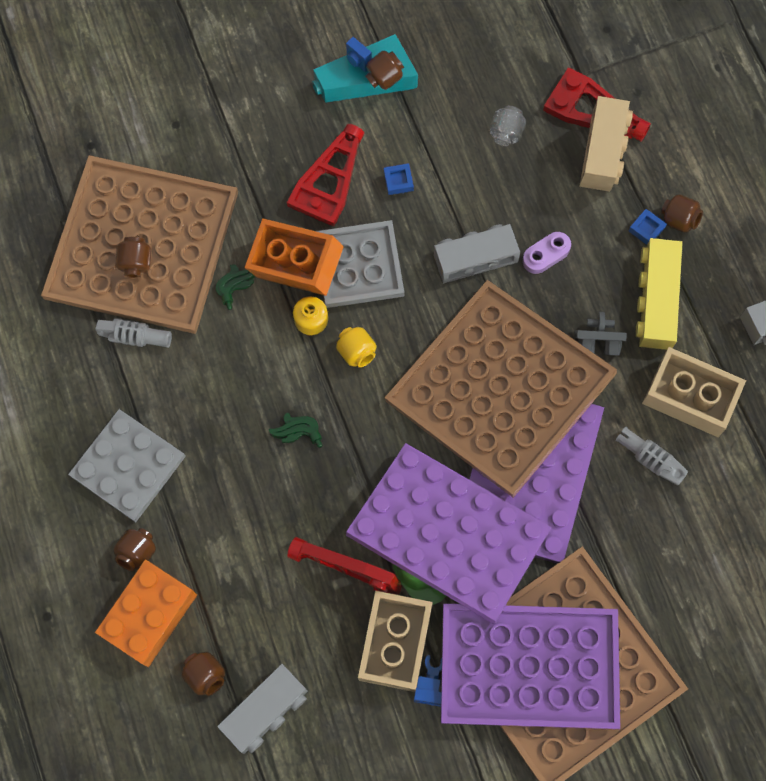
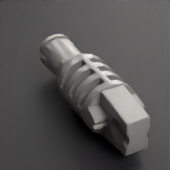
M114 319L113 321L98 320L95 328L99 336L107 337L110 342L136 345L138 347L150 344L169 348L172 339L171 331L152 329L146 323L124 321L122 319Z
M625 427L615 440L636 454V460L656 475L676 485H679L688 473L670 453L651 440L647 439L644 441L629 430L628 427Z

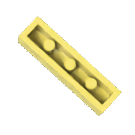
M650 238L647 247H642L640 262L645 263L644 272L640 273L639 287L643 288V296H639L637 312H641V321H638L636 325V337L640 338L639 347L667 350L668 347L673 348L677 342L682 241Z

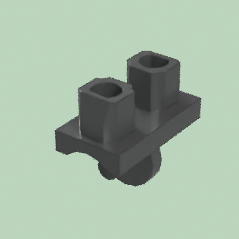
M599 311L597 319H587V327H596V331L574 330V338H578V343L592 353L595 350V339L605 340L604 355H620L622 341H626L627 333L604 332L605 328H614L615 320H605V312Z

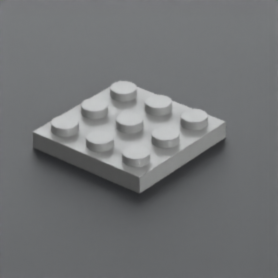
M392 220L316 231L333 235L344 246L327 296H324L327 308L404 297V287Z
M119 409L68 475L136 523L186 456Z

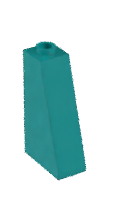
M396 34L366 47L372 52V58L381 51H387L388 53L393 51L405 67L402 69L403 77L389 89L384 90L379 85L374 88L365 77L369 73L368 70L364 72L361 68L354 67L348 61L346 55L313 69L314 80L312 81V86L317 95L321 94L325 103L417 88L418 73Z

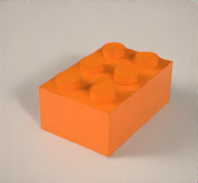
M262 218L245 268L257 278L327 296L344 246L333 235Z
M145 559L95 633L149 668L197 594Z

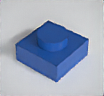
M352 37L346 43L347 59L354 67H359L366 72V63L372 59V52L356 38Z
M409 163L384 167L388 195L414 191Z
M645 209L630 226L629 232L647 245L650 238L656 239L667 224Z

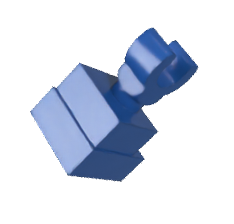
M427 655L425 659V667L428 670L427 677L419 676L414 702L441 707L442 692H439L440 680H438L439 672L442 671V658L440 666L434 668L429 663L430 655Z

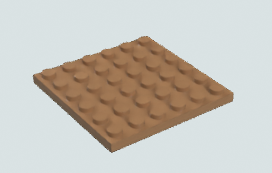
M89 155L41 294L42 298L196 334L238 196V189L236 187ZM125 237L143 238L145 243L151 247L150 270L141 273L139 278L125 277L124 272L116 268V247L120 242L124 241Z
M487 280L385 396V401L514 498L617 374V369Z
M583 546L511 596L506 606L618 609L620 729L500 726L538 781H565L688 690L687 686Z

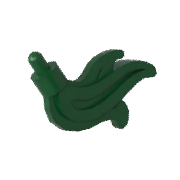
M234 264L230 265L231 271L216 284V292L222 298L223 305H226L228 310L232 309V293L235 290H243L253 285V278L255 277L247 269L239 271L238 266Z
M286 413L284 415L285 425L276 429H269L270 435L274 438L282 439L283 443L295 442L302 435L310 437L313 444L316 443L318 448L323 446L321 443L322 437L318 431V423L309 416L291 417L290 413Z

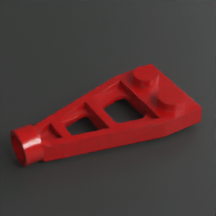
M568 67L545 103L543 111L564 122L590 128L592 114L582 113L575 109L581 96L589 94L595 100H597L598 96L615 98L591 78ZM633 113L631 125L624 136L642 142L651 123L637 117Z
M353 124L345 126L341 134L298 180L287 201L289 208L333 227L335 226L346 204L358 146L364 136V131ZM336 152L348 156L343 170L328 165V162ZM324 173L338 179L336 191L332 195L313 187L314 182Z
M295 537L288 549V558L297 562L304 558H309L368 583L374 588V592L380 591L399 595L402 588L400 581L394 573L310 544L301 538Z

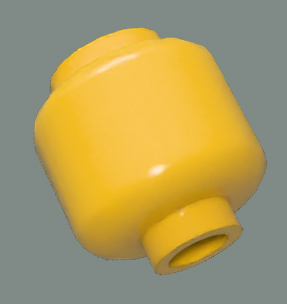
M312 296L299 300L293 309L295 326L306 335H317L322 332L328 324V312L324 302Z
M348 327L339 334L340 339L337 342L336 348L349 366L361 368L368 365L375 358L376 344L364 328L356 327L352 329Z

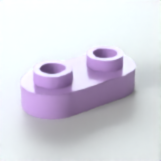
M553 232L535 243L524 253V268L530 273L539 274L552 267L569 254L571 248L570 238L562 232ZM559 241L562 243V246L557 247L554 245V242ZM539 255L541 260H534L532 256Z

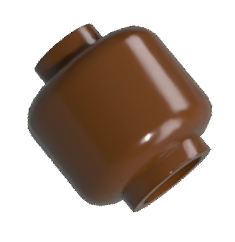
M381 51L366 63V69L369 73L365 77L374 88L379 85L382 89L387 90L403 77L402 69L405 67L393 51L390 53Z
M680 194L675 195L671 200L667 199L661 211L664 215L666 226L681 232H689L691 229L695 230L703 216V210L700 209L701 206L698 201Z
M125 237L124 241L120 242L116 247V268L124 272L125 277H141V273L149 271L151 267L150 245L145 243L143 238Z
M143 528L126 530L113 549L116 563L128 571L138 570L145 559L149 561L155 553L156 546L152 541V534Z
M193 653L186 658L182 670V678L195 694L210 696L223 686L225 681L224 667L211 653Z

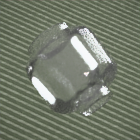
M504 106V108L496 110L489 132L495 138L494 141L497 144L508 146L509 144L519 142L526 125L523 112L514 106Z

